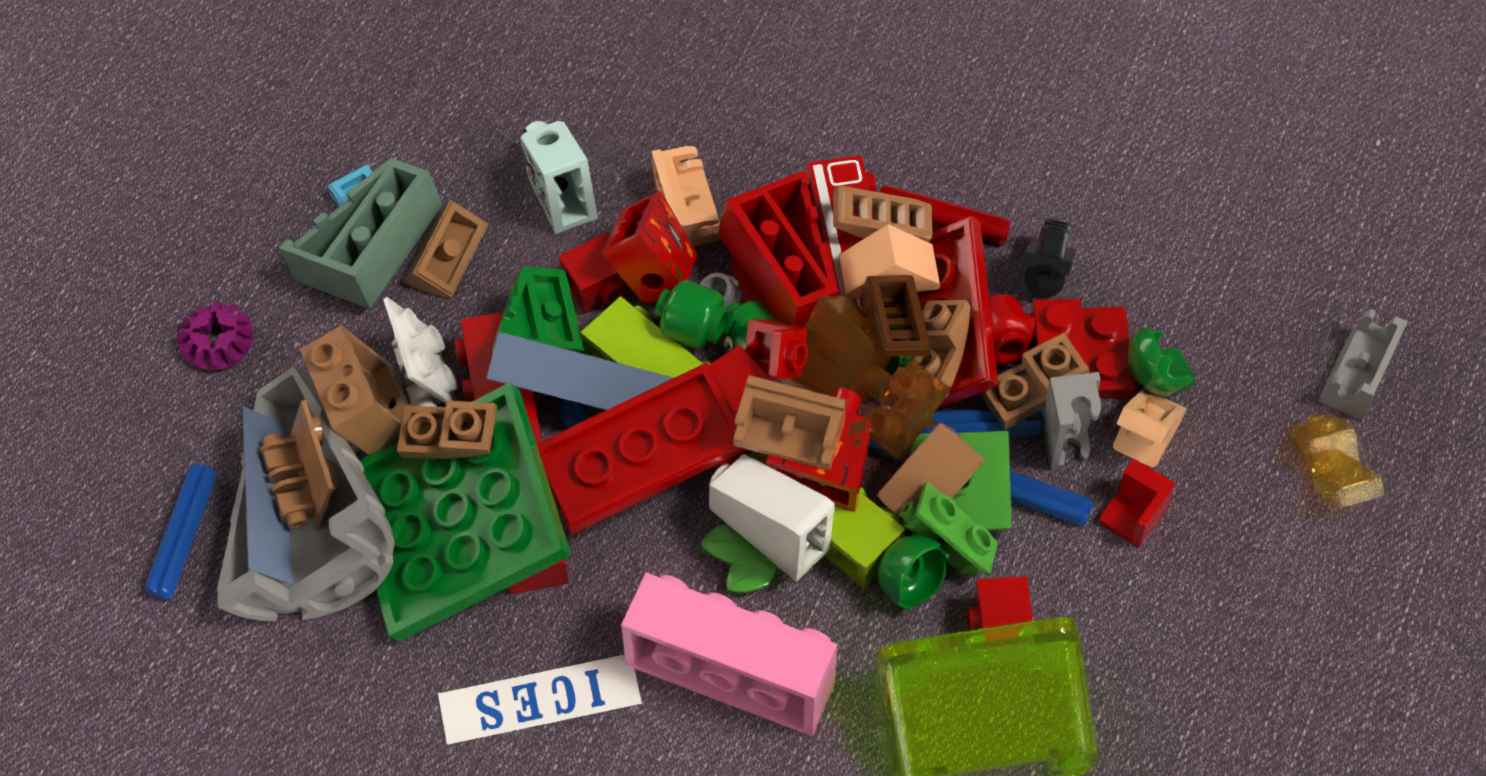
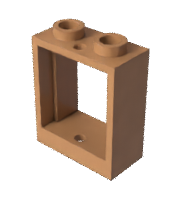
M342 325L300 349L333 430L369 455L399 440L404 407L410 404L393 365ZM391 401L396 402L395 407L389 409V403Z

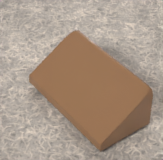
M449 200L441 207L432 220L401 282L447 299L452 298L488 223L454 201Z
M939 423L878 492L877 498L898 516L903 506L909 501H913L915 504L919 503L924 483L927 481L942 494L952 499L986 460L953 428Z

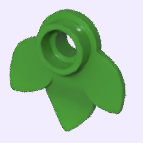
M722 524L712 529L701 543V548L706 553L724 563L731 564L727 578V591L729 593L742 594L758 591L770 584L776 570H781L728 524Z

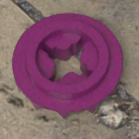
M215 300L212 306L205 308L196 305L195 312L189 318H182L180 333L176 335L179 349L183 357L190 364L204 370H221L238 363L245 357L252 346L254 331L248 314L240 311L234 303L227 306ZM218 323L223 333L218 335L215 347L213 348L208 336L205 334L211 333L214 324Z

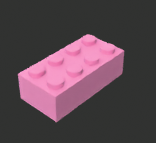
M645 573L621 624L626 665L813 737L835 685L837 644L831 642L830 638L822 632L810 628H805L801 631L783 624L781 619L772 613L762 610L753 613L735 606L732 600L721 594L708 593L705 595L689 589L683 581L673 576L662 575L657 577L649 573Z

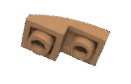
M967 300L927 301L922 314L931 346L930 356H914L899 384L907 398H947L959 369L967 339L971 307Z
M1062 333L1023 353L1021 364L998 375V387L980 394L1003 429L1007 430L1044 408L1050 378L1089 373V368L1065 333Z
M447 401L446 407L405 405L397 452L402 458L417 459L462 458L489 454L497 406L495 403Z

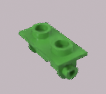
M928 481L925 482L919 503L915 504L913 501H909L901 509L899 516L904 520L903 526L915 535L927 536L935 541L940 537L944 539L940 545L950 555L947 562L960 575L968 574L970 577H974L981 571L988 576L991 573L998 541L992 537L985 527L978 525L959 509L949 496L942 494Z

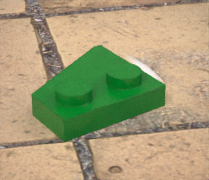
M525 266L521 268L515 276L492 346V352L494 351L498 332L578 353L583 352L584 348L565 270Z

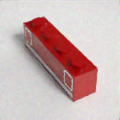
M862 155L807 163L808 191L812 206L816 205L819 216L817 224L821 240L826 243L838 288L833 311L840 343L844 342L845 336L855 323L867 319L861 298L845 299L839 264V254L864 238L833 227V190L840 185L877 192L874 173L865 171ZM853 207V216L858 217V209Z

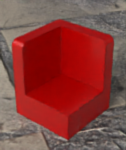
M1134 458L1123 473L1118 492L1100 515L1099 524L1137 548H1140L1170 505L1176 483Z

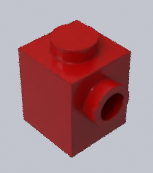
M609 232L559 255L560 269L566 271L571 295L583 314L604 304L610 305L620 296L624 298L628 292L632 291L602 255L604 246L610 236Z
M1027 576L977 579L973 598L974 607L967 608V624L969 637H978L980 655L993 654L996 658L1009 659L1020 656L1023 652H1030L1035 631Z

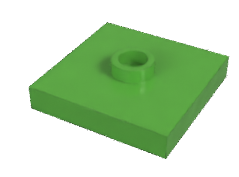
M1009 432L958 433L986 461L952 500L974 522L985 527L988 531H1012ZM910 434L911 455L929 434Z

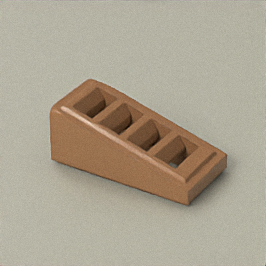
M840 185L833 190V227L865 239L889 224L926 242H929L932 238V206L929 203L912 198ZM853 207L858 209V217L853 216Z

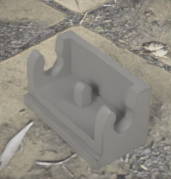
M1373 309L1364 312L1359 325L1354 324L1318 399V402L1361 421L1369 408L1408 321L1395 316L1389 322L1387 328L1380 327L1373 322L1376 316V312Z
M1099 372L1050 378L1043 409L1044 427L1042 432L1050 471L1064 468L1065 452L1062 448L1065 443H1075L1079 447V456L1082 462H1086L1089 457L1091 446L1087 432L1088 427L1090 426L1091 419L1093 421L1098 419L1101 410L1098 393L1101 381Z

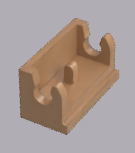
M749 375L735 419L737 429L733 439V446L830 471L845 425L846 400Z

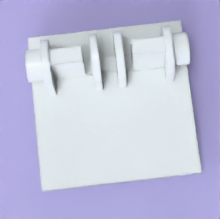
M388 297L383 299L394 331L395 339L392 342V347L398 365H400V372L404 375L403 382L407 387L406 390L410 404L413 406L437 407L443 402L446 404L447 401H457L454 390L458 388V384L453 372L444 362L441 351L445 349V344L438 330L433 325L427 326L421 322L411 309H403Z

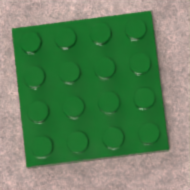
M511 382L473 401L495 403L497 406L489 454L445 459L402 458L397 452L398 441L359 460L365 469L364 475L385 509V517L394 536L393 565L385 580L376 590L388 635L398 642L571 556L520 390Z

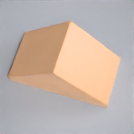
M889 224L839 254L845 299L861 298L866 276L913 275L917 292L940 288L932 244Z

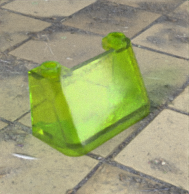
M1049 618L900 641L882 647L874 655L871 686L890 776H954L1047 761L1049 769L1060 772L1061 776H1081L1097 765L1099 755L1082 644L1076 620L1072 618Z

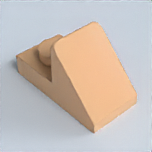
M1143 388L1124 406L1117 421V425L1121 426L1113 443V448L1145 465L1155 467L1164 454L1187 408L1161 396H1156Z

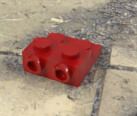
M1081 298L1033 300L1031 313H1026L1033 326V348L1065 333L1089 368V373L1099 372L1101 381L1098 393L1100 399L1133 398L1136 388L1135 380L1129 367L1128 350L1130 340L1125 307L1082 308Z

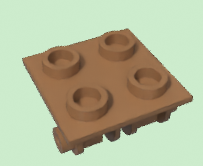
M302 400L290 437L282 439L279 433L265 436L262 439L263 446L260 448V453L267 473L270 472L268 474L269 482L275 484L272 487V492L276 496L275 501L281 521L287 523L289 529H298L307 525V519H310L313 530L317 531L325 511L329 510V499L332 491L337 488V475L332 461H325L322 453L323 431L320 420L317 416L311 417L306 400Z

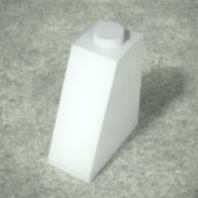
M745 454L739 457L732 465H722L710 479L709 509L794 581L797 582L830 550L835 503L826 496Z

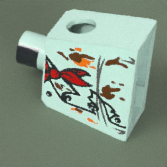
M536 121L529 124L524 129L523 135L520 138L530 183L555 234L598 219L588 160L565 123L556 121L547 125L543 121ZM554 177L564 178L568 182L566 190L561 192Z

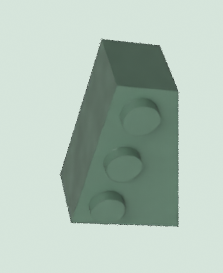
M390 158L346 193L349 199L330 215L322 212L312 220L315 227L295 243L289 239L278 248L295 281L371 309L443 206L429 171Z

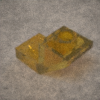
M1323 413L1310 416L1306 419L1305 424L1290 428L1294 444L1321 497L1340 509L1385 495L1382 477L1360 464L1355 427L1333 414Z

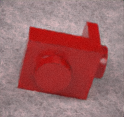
M760 318L748 320L745 351L764 372H769V378L781 380L802 376L803 367L808 357V347L806 344L808 328Z

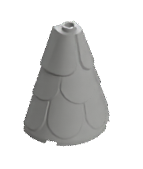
M294 366L258 390L254 411L286 423V438L290 437L300 402L306 400L311 417L317 416L320 420L323 431V445L321 449L325 461L331 460L335 467L337 488L332 491L329 499V510L325 511L319 530H313L310 519H307L308 523L304 527L291 529L293 585L249 570L243 452L241 460L243 469L230 519L231 528L217 587L218 608L228 613L254 620L276 622L277 614L300 612L302 613V620H307L341 611L361 601L379 587L393 565L392 554L395 543L392 529L385 517V509L364 475L365 469L348 444V440L332 429L312 378Z

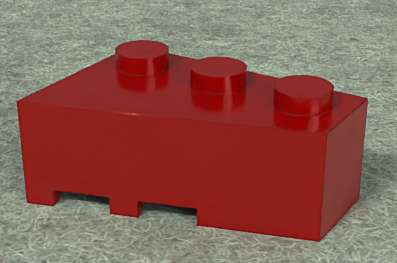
M806 170L727 199L718 234L764 304L778 321L784 324L808 328L807 331H810L829 322L838 294V288L826 243L821 240L817 224L819 216L816 205L812 206L808 191L809 179Z

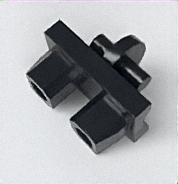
M1046 218L1044 225L1041 226L1039 239H1032L1025 251L1022 265L1028 266L1025 272V284L1033 295L1039 298H1050L1062 290L1065 278L1070 274L1077 249L1068 248L1073 224Z

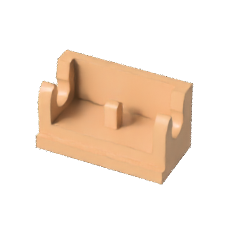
M684 146L666 151H661V149L652 151V165L657 191H661L692 245L697 246L722 240L718 234L720 221L704 173L702 160L693 159L680 162L684 159L697 157L696 147Z

